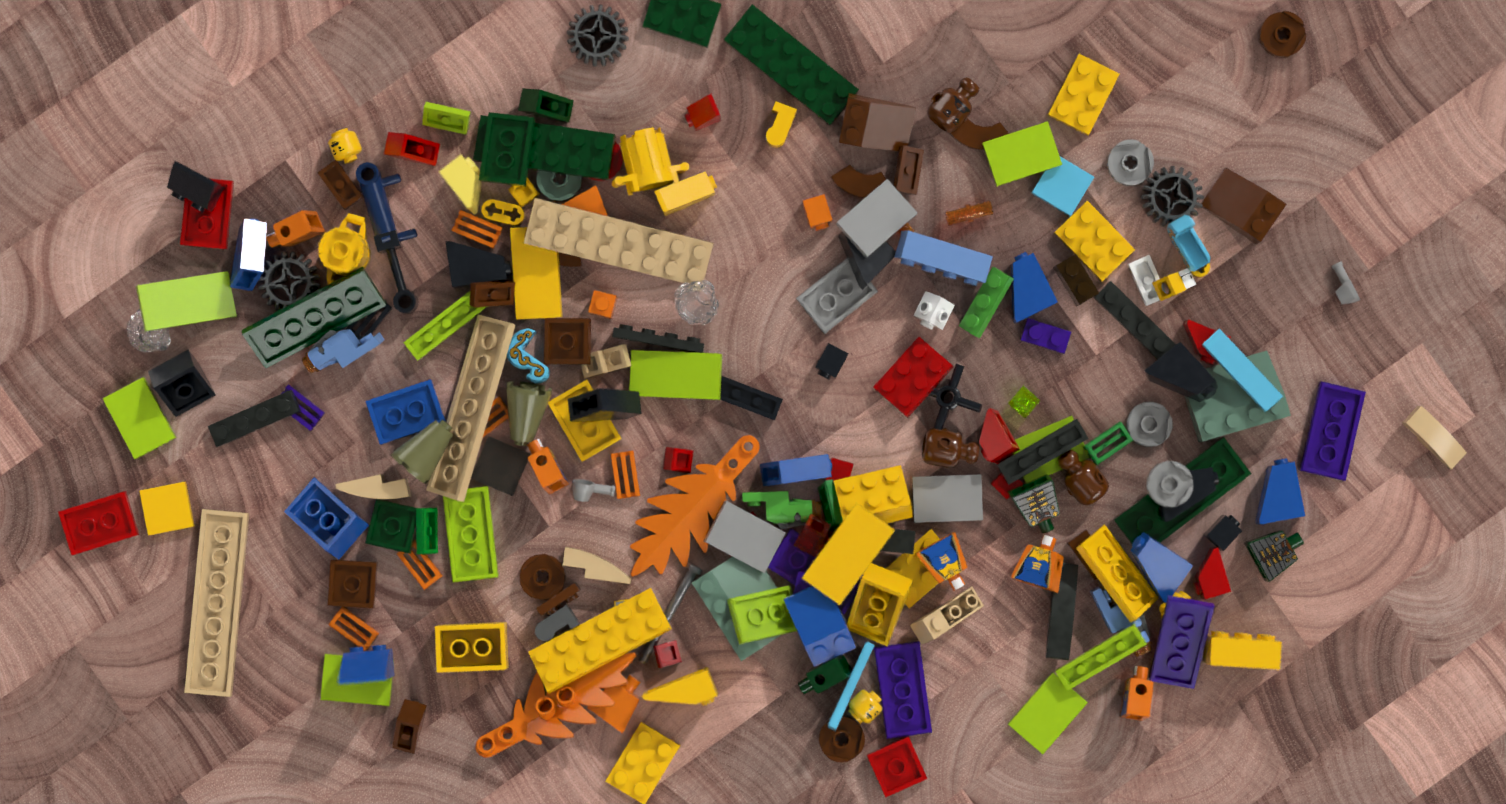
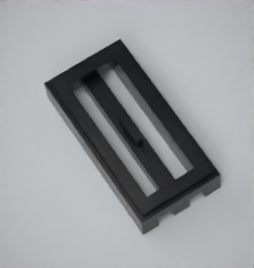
M386 303L385 310L364 336H361L360 333L379 310L368 315L356 331L354 327L360 320L348 325L346 330L350 329L359 340L369 333L373 334L393 308Z

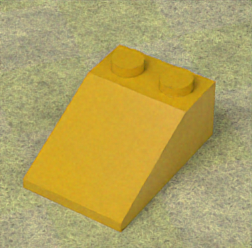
M870 563L861 578L847 622L849 631L888 647L913 580Z
M706 667L643 692L642 697L644 700L685 704L701 703L702 706H705L715 701L714 697L717 696L718 691L710 671Z

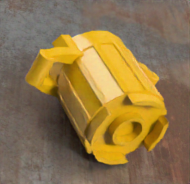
M654 127L634 131L635 134L629 138H626V135L620 137L621 143L619 144L627 176H617L612 180L611 184L614 188L626 185L628 196L634 195L633 192L651 190L679 182L678 174H684L689 170V164L686 162L671 166L664 134L661 132L660 127L657 130H654Z
M348 213L341 222L340 227H335L327 233L325 232L319 242L318 256L327 268L326 277L328 285L334 282L332 278L335 274L346 276L361 267H364V269L367 267L370 261L371 250L367 242L365 217ZM352 223L361 226L359 233L348 228L347 224Z

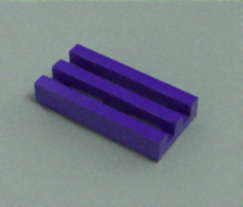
M287 385L282 393L293 390L297 398L318 413L315 417L299 405L301 412L312 420L311 424L297 413L291 415L308 430L312 431L325 412L292 386Z

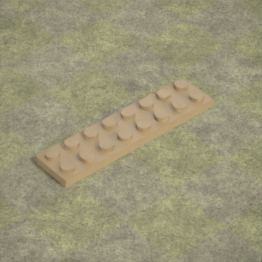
M534 198L523 242L701 288L714 244L713 242Z
M478 314L446 421L452 427L450 432L453 436L429 480L427 491L464 502L515 324Z
M202 509L184 693L232 696L249 513Z

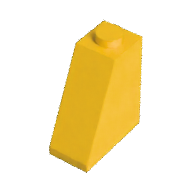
M705 171L654 192L666 217L715 195L714 189L717 188L713 176H707Z

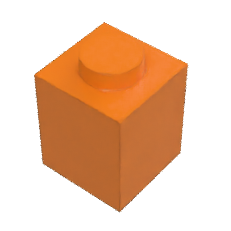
M825 194L803 200L802 204L810 229L815 228L816 231L829 228L828 223H832L833 220Z
M594 290L588 313L612 319L618 297Z

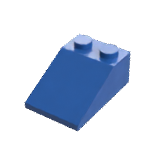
M315 477L284 511L324 550L338 560L369 526L356 512Z
M814 586L784 598V602L814 667L856 648L854 639L837 603Z
M386 645L372 646V650L363 651V647L349 648V652L343 653L338 678L339 684L382 681L395 676L393 649H386Z

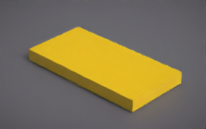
M527 227L510 228L516 320L563 317L558 252L523 243Z
M856 503L802 578L840 605L893 534L894 529Z
M1105 524L1076 547L1077 551L1130 623L1140 617L1159 599Z

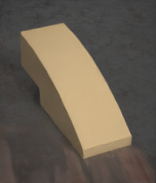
M1417 406L1402 422L1405 427L1418 437L1417 440L1450 470L1467 453L1455 438L1422 406Z
M383 474L335 484L338 490L365 498L398 499L411 497L408 479L385 483Z
M565 547L563 566L585 568L584 578L631 584L632 579L608 560L581 549Z

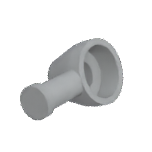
M1342 261L1331 266L1342 284L1335 291L1341 304L1359 301V295L1349 279Z
M574 479L572 481V491L575 500L588 502L592 493L607 494L614 497L615 485H601L588 480Z

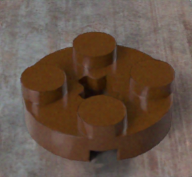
M1292 12L1274 13L1262 23L1259 42L1270 55L1287 58L1297 53L1303 47L1306 41L1305 25L1302 19ZM1286 29L1288 39L1280 40L1277 31Z
M538 554L524 562L520 572V585L527 595L543 600L554 597L562 590L566 580L565 569L556 557L548 554ZM538 571L542 573L546 571L549 574L546 583L544 581H537L539 577Z
M842 716L836 731L828 728L830 721L828 719L819 733V745L823 753L830 760L840 763L854 759L862 752L865 744V735L861 725L851 717ZM840 733H845V737L848 738V742H844L843 745H838V740H835V737L840 736Z

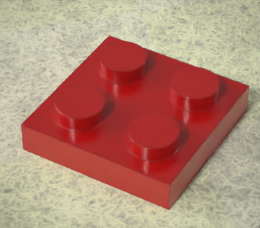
M909 736L866 754L885 798L928 779Z

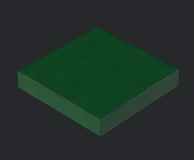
M376 499L365 544L411 554L416 534V508Z

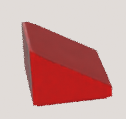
M666 447L663 469L691 473L694 450Z

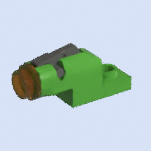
M788 491L742 493L743 502H747V506H761V501H766V520L774 524L777 523L781 529L822 520L821 501L815 502V499L802 500L798 498L789 500Z

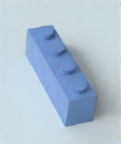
M908 230L901 231L894 258L901 259L900 263L903 265L914 267V264L922 266L921 270L930 273H935L936 270L943 272V277L956 280V277L964 278V283L977 286V283H986L993 256Z

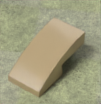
M626 344L592 352L591 364L581 365L584 378L630 367L631 362Z

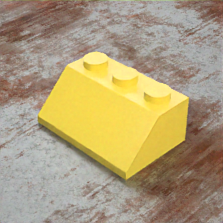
M460 155L439 171V173L465 206L475 215L479 211L482 186L478 176L480 175V170L470 157L465 159Z

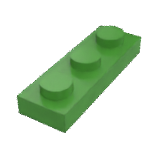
M992 267L987 276L986 283L982 284L959 327L980 338L1014 278L998 268Z

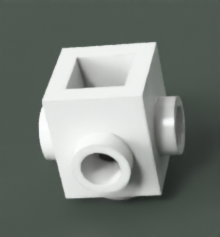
M925 291L913 316L920 319V324L932 330L933 327H937L943 330L955 305L938 295Z

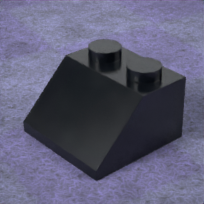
M177 161L173 163L167 188L173 191L172 196L181 201H184L185 198L193 202L191 206L201 212H204L205 209L212 212L225 188Z
M189 349L148 371L154 390L175 417L216 395L200 364Z

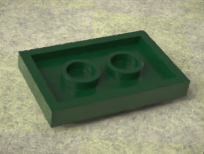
M651 0L642 27L708 48L722 4L712 0Z
M488 113L479 181L526 187L535 125L534 117Z

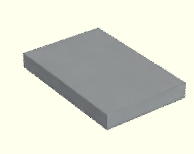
M886 179L843 216L836 225L867 258L918 213L892 183Z
M846 258L798 296L796 300L820 330L826 334L875 295L878 290L871 282L862 290Z
M981 474L912 477L914 523L983 520Z
M725 500L704 542L765 573L786 532Z

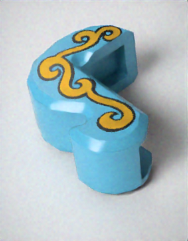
M1183 215L1168 224L1167 232L1173 245L1183 257V262L1187 268L1194 272L1210 263L1211 257L1193 228L1196 223L1190 216Z
M530 328L522 329L513 335L507 358L516 368L530 370V373L526 375L528 380L541 384L548 380L550 375L549 368L524 351L537 331Z

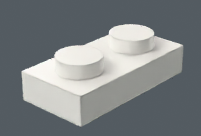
M1150 255L1127 264L1145 306L1159 301L1160 299L1152 282L1160 278Z

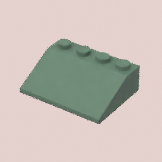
M1268 351L1246 357L1283 397L1267 412H1264L1220 364L1205 368L1217 382L1218 388L1216 393L1211 398L1204 399L1201 402L1185 396L1198 442L1291 416L1285 393Z
M731 557L692 582L741 661L779 637L775 636L739 645L727 602L730 598L777 588L767 571L763 573Z

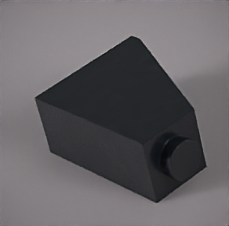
M843 232L838 236L857 283L862 290L894 258L896 253L885 242L870 256L865 258Z
M452 241L445 242L451 283L454 289L471 286V283L509 280L508 275L512 274L510 261H506L504 256Z
M1181 342L1144 370L1150 382L1198 402L1211 398L1218 388L1213 376Z
M598 388L568 399L570 422L622 420L642 414L638 391Z
M1213 467L1189 470L1193 480V491L1189 499L1175 507L1159 505L1162 521L1172 520L1216 491L1219 479L1217 472H1213Z

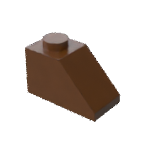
M404 699L396 721L392 748L412 754L415 753L427 705Z

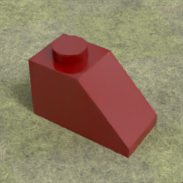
M712 94L686 107L688 113L684 115L689 128L694 126L695 131L721 121V116Z
M388 132L384 155L436 166L440 143L405 133Z
M1189 319L1185 320L1183 326L1195 354L1201 356L1200 360L1207 364L1213 365L1214 362L1218 363L1202 346L1216 330Z
M992 408L988 409L979 443L983 448L981 449L983 457L987 461L998 464L1020 450L999 411Z
M1218 547L1209 549L1195 575L1196 582L1193 583L1196 595H1200L1201 599H1209L1232 592Z

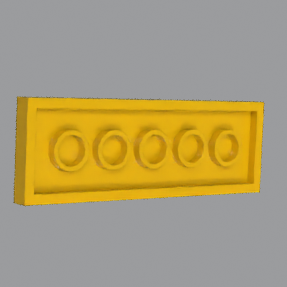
M649 588L528 651L547 692L551 693L672 630L653 590Z

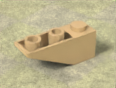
M970 587L930 611L910 626L920 643L925 644L936 639L984 605L974 588Z

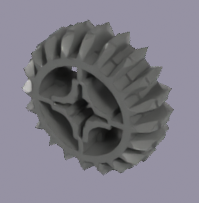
M590 5L591 12L587 13L582 8L583 17L575 14L574 18L578 22H569V25L574 30H567V35L574 37L568 39L567 42L571 45L576 44L570 50L572 53L579 51L576 55L578 60L585 56L584 64L587 65L590 59H593V67H597L598 60H601L602 66H606L605 59L609 58L610 62L614 63L613 54L619 58L622 56L618 48L626 50V45L621 43V41H629L628 36L622 35L628 32V28L620 27L625 23L624 19L616 21L620 15L619 12H615L612 16L610 15L612 12L611 7H608L606 12H603V5L598 6V11H595L594 6ZM596 18L595 24L591 29L581 30L586 22ZM603 19L608 20L614 25L617 34H611V32L603 29ZM599 26L603 38H600L601 40L596 44L592 34L598 31ZM579 37L590 40L593 43V53L582 47ZM615 41L609 50L600 53L601 46L604 43Z
M1175 166L1170 167L1169 173L1163 167L1161 168V175L1155 171L1153 172L1154 179L1147 178L1146 181L1151 186L1142 187L1143 191L1148 192V194L1141 196V199L1148 200V203L1143 204L1142 207H1150L1151 210L1146 215L1149 217L1154 213L1156 216L1153 218V222L1156 223L1159 219H1162V227L1166 226L1167 221L1171 223L1183 215L1190 216L1189 214L1196 217L1198 212L1194 208H1202V204L1196 202V200L1204 198V195L1197 194L1198 191L1202 190V186L1195 187L1194 184L1198 182V178H1194L1191 181L1189 177L1192 175V172L1190 171L1184 176L1183 167H1180L1177 173H1175ZM1174 179L1170 189L1156 188L1161 181ZM1181 182L1187 187L1190 199L1181 193ZM1174 190V197H1176L1178 201L1174 200L1172 204H1170V197H1168L1166 194L1168 193L1169 195ZM1154 195L1164 202V212L1156 205ZM1175 205L1188 206L1184 213L1170 215Z
M291 251L289 258L286 252H282L281 260L277 255H273L274 264L269 260L266 261L270 268L268 270L264 268L263 273H266V276H261L259 281L265 282V285H260L258 288L259 290L267 291L261 295L263 299L271 297L267 305L271 306L276 302L274 308L276 311H279L282 306L285 308L313 293V288H321L320 284L314 283V280L321 278L320 275L312 274L318 268L316 266L309 268L312 260L307 259L304 261L305 255L300 254L296 259V252ZM290 264L299 265L304 270L306 276H295L290 268ZM283 266L281 278L272 282L275 272ZM289 276L291 279L297 280L291 284L290 289L289 286L283 285L285 282L288 281ZM307 283L304 293L296 299L298 287ZM273 289H284L287 296H289V301H283L278 298Z

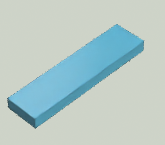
M1220 328L1202 344L1264 412H1267L1283 397Z
M865 642L828 723V728L836 731L874 648V644Z

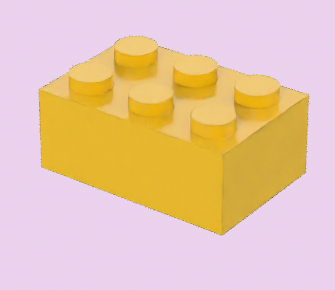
M901 465L834 480L843 520L856 503L886 524L913 518L911 501Z
M507 622L435 626L437 673L506 670L509 668Z
M1211 631V635H1207L1203 662L1216 666L1280 670L1282 642L1275 640V636L1269 634H1257V638H1252V634L1234 632V636H1229V633L1223 631Z

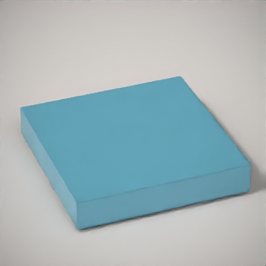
M1060 156L1062 165L1044 171L1031 194L1071 217L1093 181L1094 176Z

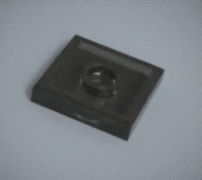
M488 436L471 479L513 496L528 463L527 457L531 454Z

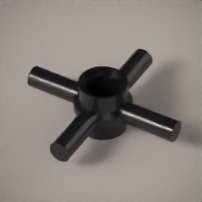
M955 365L948 385L940 389L935 388L929 394V396L936 398L940 406L933 429H943L949 410L955 409L957 406L978 413L982 409V404L961 397V393L957 389L964 370L962 365ZM947 392H952L954 398L952 402L946 404L944 396Z

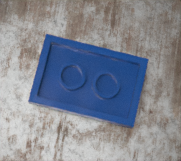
M432 379L366 401L380 445L418 433L435 420L440 422L443 419L446 422Z

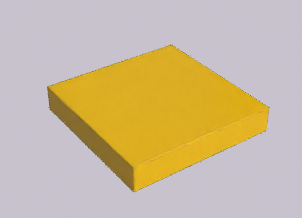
M186 482L139 491L148 536L195 527Z

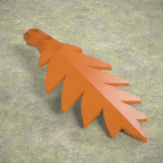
M751 435L741 437L716 466L712 464H697L695 468L705 474L682 475L665 480L666 484L688 494H667L647 499L648 503L671 514L652 515L635 521L636 525L655 534L642 538L630 545L631 549L641 553L632 569V577L642 573L652 565H654L660 575L663 574L671 548L681 565L686 567L690 551V532L702 552H707L708 543L704 542V539L709 532L708 513L714 521L726 500L725 492L732 501L736 500L733 480L759 452L760 445L755 437ZM749 442L752 444L751 451L744 449L745 443ZM730 460H736V468H731L729 466Z
M636 653L624 654L551 693L547 692L546 695L543 682L538 672H536L527 694L524 710L520 699H518L514 707V719L481 736L475 745L477 753L483 758H490L522 740L541 745L542 740L536 734L552 738H573L574 734L559 720L576 724H596L597 720L581 705L590 707L614 706V701L601 689L627 684V679L620 673L631 664L636 657ZM506 733L512 734L510 739H504V735ZM486 744H491L489 750H484Z

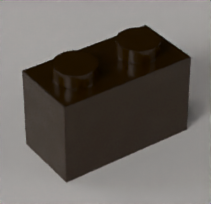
M1076 254L1053 267L1076 307L1099 294Z

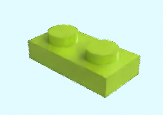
M426 102L423 110L422 125L467 135L471 111Z

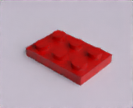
M210 179L225 188L212 212L207 209L201 212L191 206L193 203L191 200L184 199L180 245L227 250L234 181Z
M918 337L873 388L908 418L954 367L921 337Z
M126 491L58 512L71 556L139 535Z

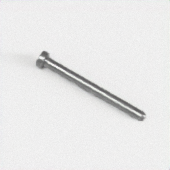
M690 562L686 566L689 570L664 612L668 622L671 621L696 574L700 575L703 571ZM662 635L647 643L639 657L640 662L644 664L648 662L654 651L653 646L658 644Z

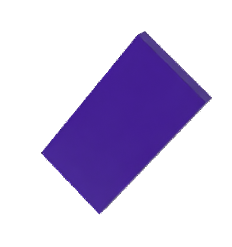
M1322 381L1319 382L1299 471L1346 481L1366 394L1365 391Z
M790 528L775 552L768 568L795 585L798 571L806 572L823 548ZM862 576L840 605L837 604L843 615L856 597Z
M1168 595L1148 677L1149 681L1191 689L1195 688L1214 611V603Z
M920 641L888 645V647H874L886 739L932 733Z

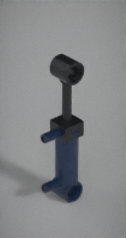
M369 162L362 163L356 170V178L359 181L374 232L373 237L377 251L381 254L387 252L398 292L393 298V305L397 311L403 314H411L418 307V298L406 288L395 249L403 247L402 241L415 238L418 235L414 228L400 233L397 231L384 188L400 183L402 180L400 174L382 178L379 168ZM372 169L374 177L369 181L364 180V172ZM404 296L411 298V305L408 308H402L400 305V301Z

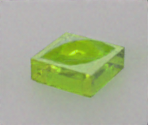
M1022 386L1008 404L1022 417L1026 418L1040 400L1025 386Z

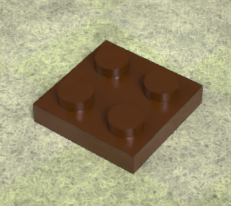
M545 318L544 364L590 365L591 319Z
M331 559L327 606L375 608L378 562Z

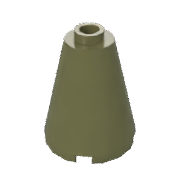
M514 381L507 382L506 386L510 439L514 440L516 445L527 446L528 443L534 441L552 395V388L545 390V385L520 381V386H513Z
M443 419L440 422L435 420L397 448L391 456L400 465L402 464L410 474L426 484L430 480L453 436L450 432L452 427Z

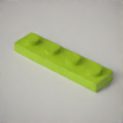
M469 291L403 343L416 360L419 361L487 307L470 306Z
M1134 623L1059 667L1055 672L1068 691L1147 645V642Z

